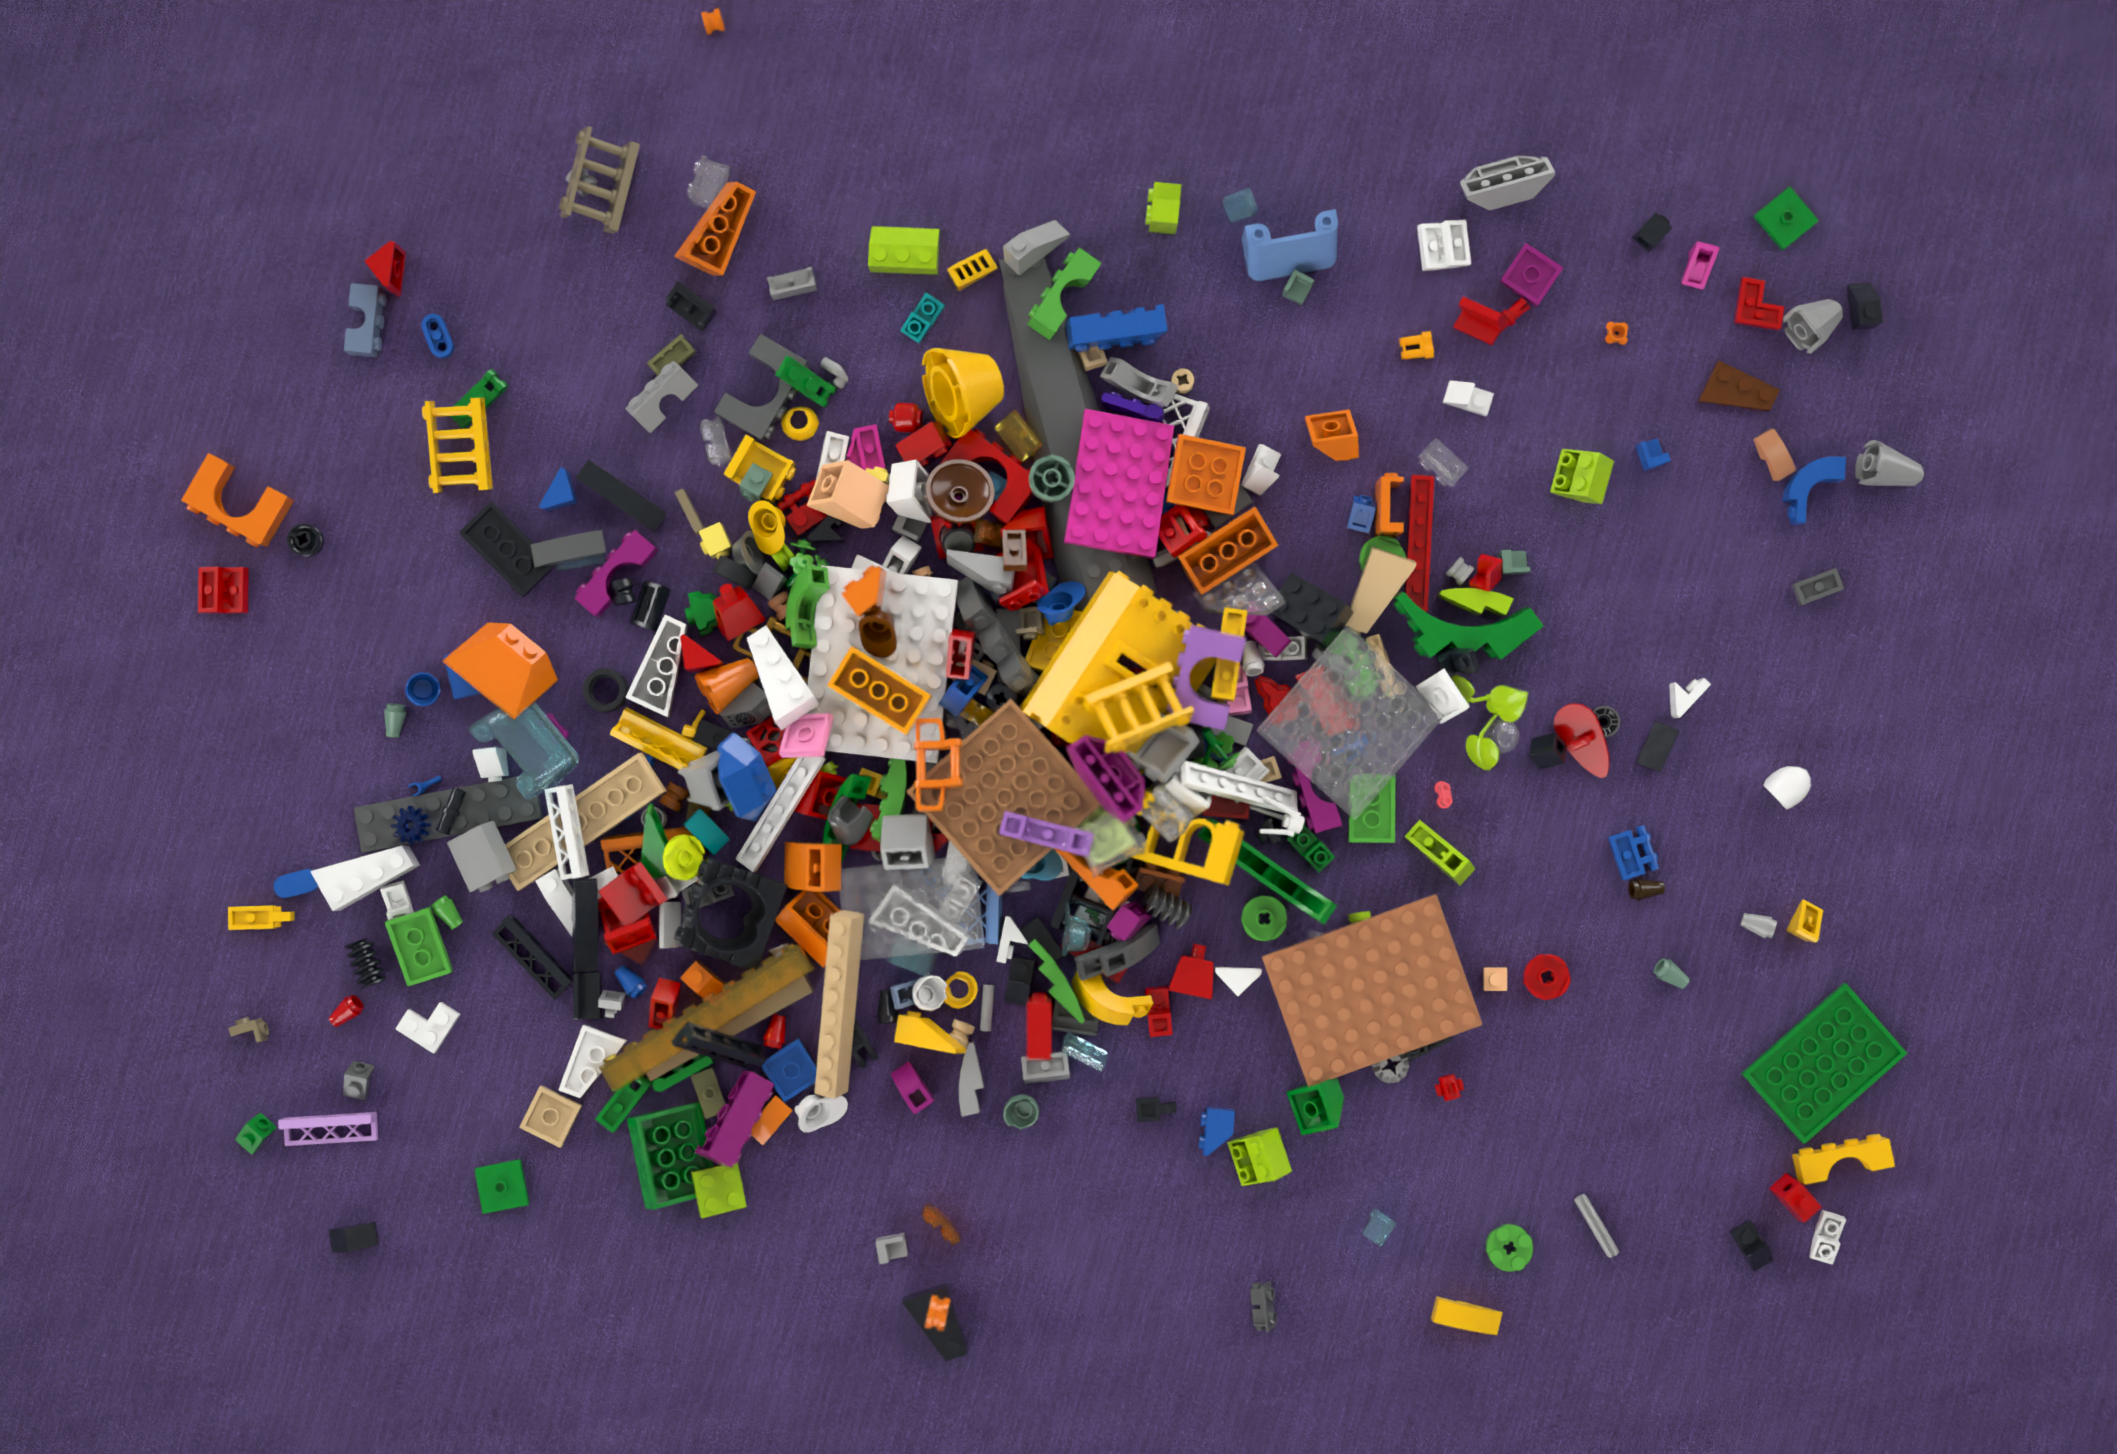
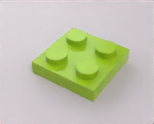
M738 1162L732 1168L718 1165L691 1172L700 1218L747 1207Z

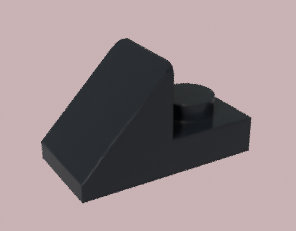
M828 515L807 538L812 543H844L843 539L832 530L834 527L839 528L844 521Z
M1443 648L1436 653L1441 670L1445 669L1450 678L1457 672L1476 673L1480 669L1473 648Z
M1012 956L1004 1002L1027 1006L1035 960Z
M1750 1220L1729 1231L1753 1272L1773 1261L1769 1245L1761 1239Z

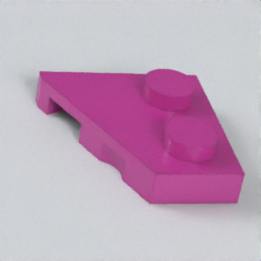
M877 424L855 428L846 460H849L865 471L866 468L874 470V467L886 469Z

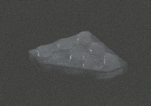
M1255 562L1244 567L1203 595L1198 592L1194 593L1196 600L1206 613H1224V607L1246 610L1247 615L1267 616L1286 603L1283 596Z

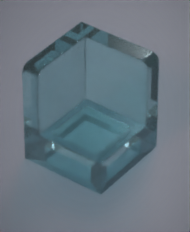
M1250 187L1225 196L1223 199V205L1231 223L1255 215L1258 208Z
M1373 1208L1369 1215L1371 1219L1362 1234L1382 1247L1395 1227L1396 1222L1376 1208Z

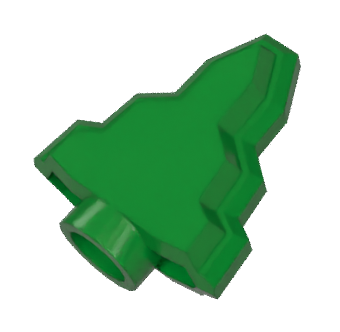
M700 591L688 593L690 607L685 608V613L690 626L696 625L701 637L712 633L713 627L717 626L713 601L718 597L712 593L702 594Z

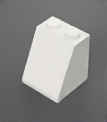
M1181 765L1166 784L1157 779L1146 789L1156 799L1153 803L1149 801L1147 803L1149 806L1155 808L1159 813L1166 810L1175 811L1185 816L1188 821L1206 810L1211 803L1212 794L1181 786ZM1171 818L1165 822L1176 829L1182 827L1178 818Z

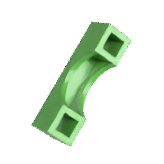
M1078 248L1075 254L1072 252L1068 254L1063 262L1066 267L1063 271L1058 269L1052 278L1054 285L1052 288L1046 287L1040 296L1043 300L1040 306L1035 304L1028 314L1031 319L1027 325L1048 340L1055 334L1067 316L1060 302L1061 291L1073 286L1085 288L1101 265V262L1081 248Z

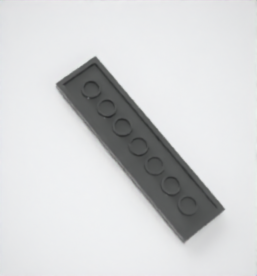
M533 773L502 779V781L460 787L459 789L467 793L459 809L461 813L459 817H456L450 835L442 834L435 829L443 813L442 807L446 806L452 789L355 807L354 813L361 852L365 853L464 834L480 824L494 821L497 827L543 819L536 775Z

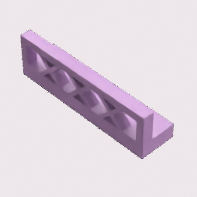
M377 1112L287 1117L278 1120L279 1129H284L285 1146L378 1140ZM361 1124H371V1135L364 1136L357 1128ZM346 1125L351 1131L346 1137H340L334 1131L337 1126ZM315 1127H324L328 1133L323 1138L318 1139L311 1131ZM300 1128L305 1134L300 1140H291V1129Z

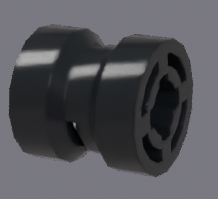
M622 579L610 583L611 590L614 592V606L637 602L636 595L632 591L634 586L632 579Z

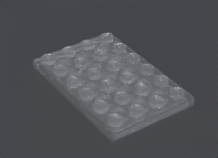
M964 856L933 859L929 868L884 870L883 864L841 868V891H839L841 910L864 914L860 960L985 947L977 873Z

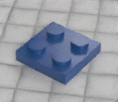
M799 1038L767 1058L766 1062L761 1066L769 1080L774 1083L773 1086L783 1102L791 1099L816 1082L817 1065Z

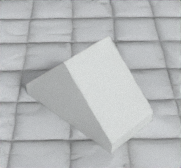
M1214 967V972L1239 996L1262 974V969Z

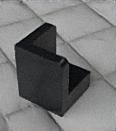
M1556 732L1535 737L1531 740L1529 757L1539 769L1565 764L1567 745Z

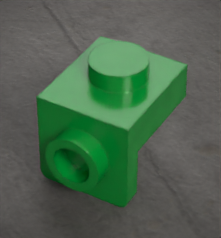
M259 1113L245 1124L235 1140L253 1155L258 1151L265 1139L275 1131L276 1126L262 1113Z

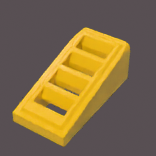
M984 249L949 267L947 272L958 291H961L997 270L998 267L987 249ZM982 257L985 258L989 265L986 269L980 260ZM975 261L981 269L980 272H977L972 264ZM969 266L973 273L972 276L968 275L965 267ZM961 270L962 274L965 277L964 280H961L957 273L958 271Z

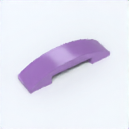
M1007 811L1004 812L999 832L1001 835L1088 857L1095 835L1094 833Z

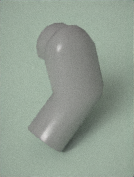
M827 357L823 358L820 366L836 376L833 380L835 386L840 389L844 388L845 384H848V376L841 365Z

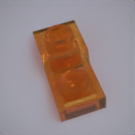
M982 519L976 520L974 542L1003 549L1000 530L1005 525L995 524Z
M929 1202L924 1204L922 1216L927 1225L931 1223L933 1229L942 1225L943 1228L940 1230L945 1241L950 1240L952 1245L959 1242L961 1236L948 1217Z

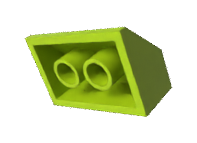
M872 226L868 257L870 272L938 275L940 229Z

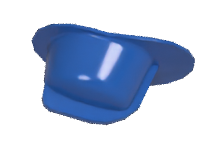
M1075 581L1061 583L1039 599L1036 606L1039 611L1044 613L1050 626L1066 622L1072 618L1075 605L1085 596V587Z

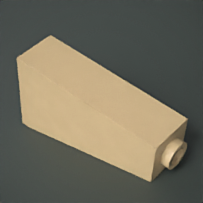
M1373 546L1371 547L1350 605L1354 613L1345 625L1348 627L1349 632L1360 635L1361 632L1367 634L1415 569L1416 561Z

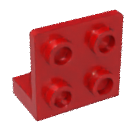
M641 862L632 865L598 891L624 927L632 924L653 907L661 905L667 900V897Z

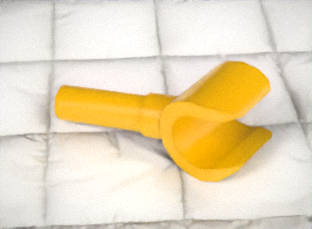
M701 709L692 726L684 725L682 730L683 736L690 739L695 737L699 723L706 711Z

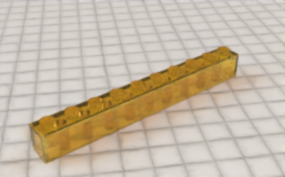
M791 944L781 950L782 955L774 958V956L767 958L762 962L763 966L756 971L752 968L743 973V979L736 983L734 980L730 981L722 987V992L717 995L713 992L702 999L704 1003L697 1007L692 1005L683 1010L684 1015L680 1018L672 1017L663 1023L664 1027L657 1032L653 1029L644 1034V1040L636 1044L634 1041L623 1048L624 1052L620 1055L612 1054L603 1060L604 1064L599 1069L612 1091H619L682 1052L684 1049L673 1046L671 1041L687 1021L717 1030L815 970L802 946Z

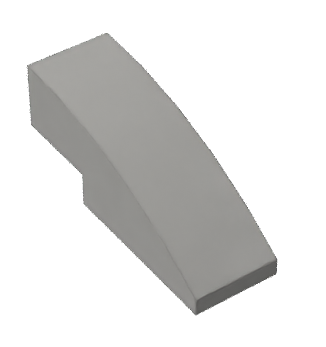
M974 1041L968 1044L960 1071L959 1103L962 1117L980 1113L976 1089L984 1088Z

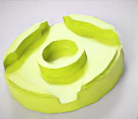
M685 834L674 836L668 841L663 853V864L667 874L673 879L682 881L694 879L698 875L697 871L701 861H705L703 860L705 852L701 842L696 837Z

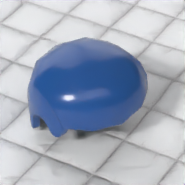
M420 672L412 675L407 681L405 693L408 700L415 706H430L440 696V683L432 674Z

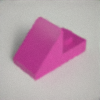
M1697 241L1688 253L1689 261L1681 283L1704 290L1720 248Z

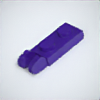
M1104 392L1101 398L1104 408L1138 419L1161 423L1165 417L1162 407L1153 403L1146 406L1144 402L1138 399L1130 401L1124 399L1121 394L1116 392H1110V394Z

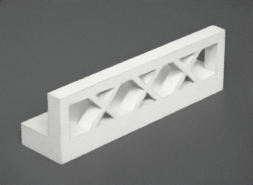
M573 784L544 789L561 880L589 875ZM553 792H557L559 806L553 801ZM560 814L563 828H561L557 823V818ZM564 837L566 841L567 851L563 849L561 845V841ZM568 859L570 863L571 874L566 873L565 864L568 861Z

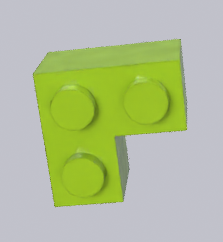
M1154 182V189L1149 188L1148 202H1151L1152 205H1147L1145 224L1149 225V232L1176 235L1182 184Z

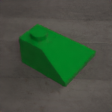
M1337 1077L1309 1087L1305 1084L1286 1092L1301 1135L1339 1127L1344 1096Z

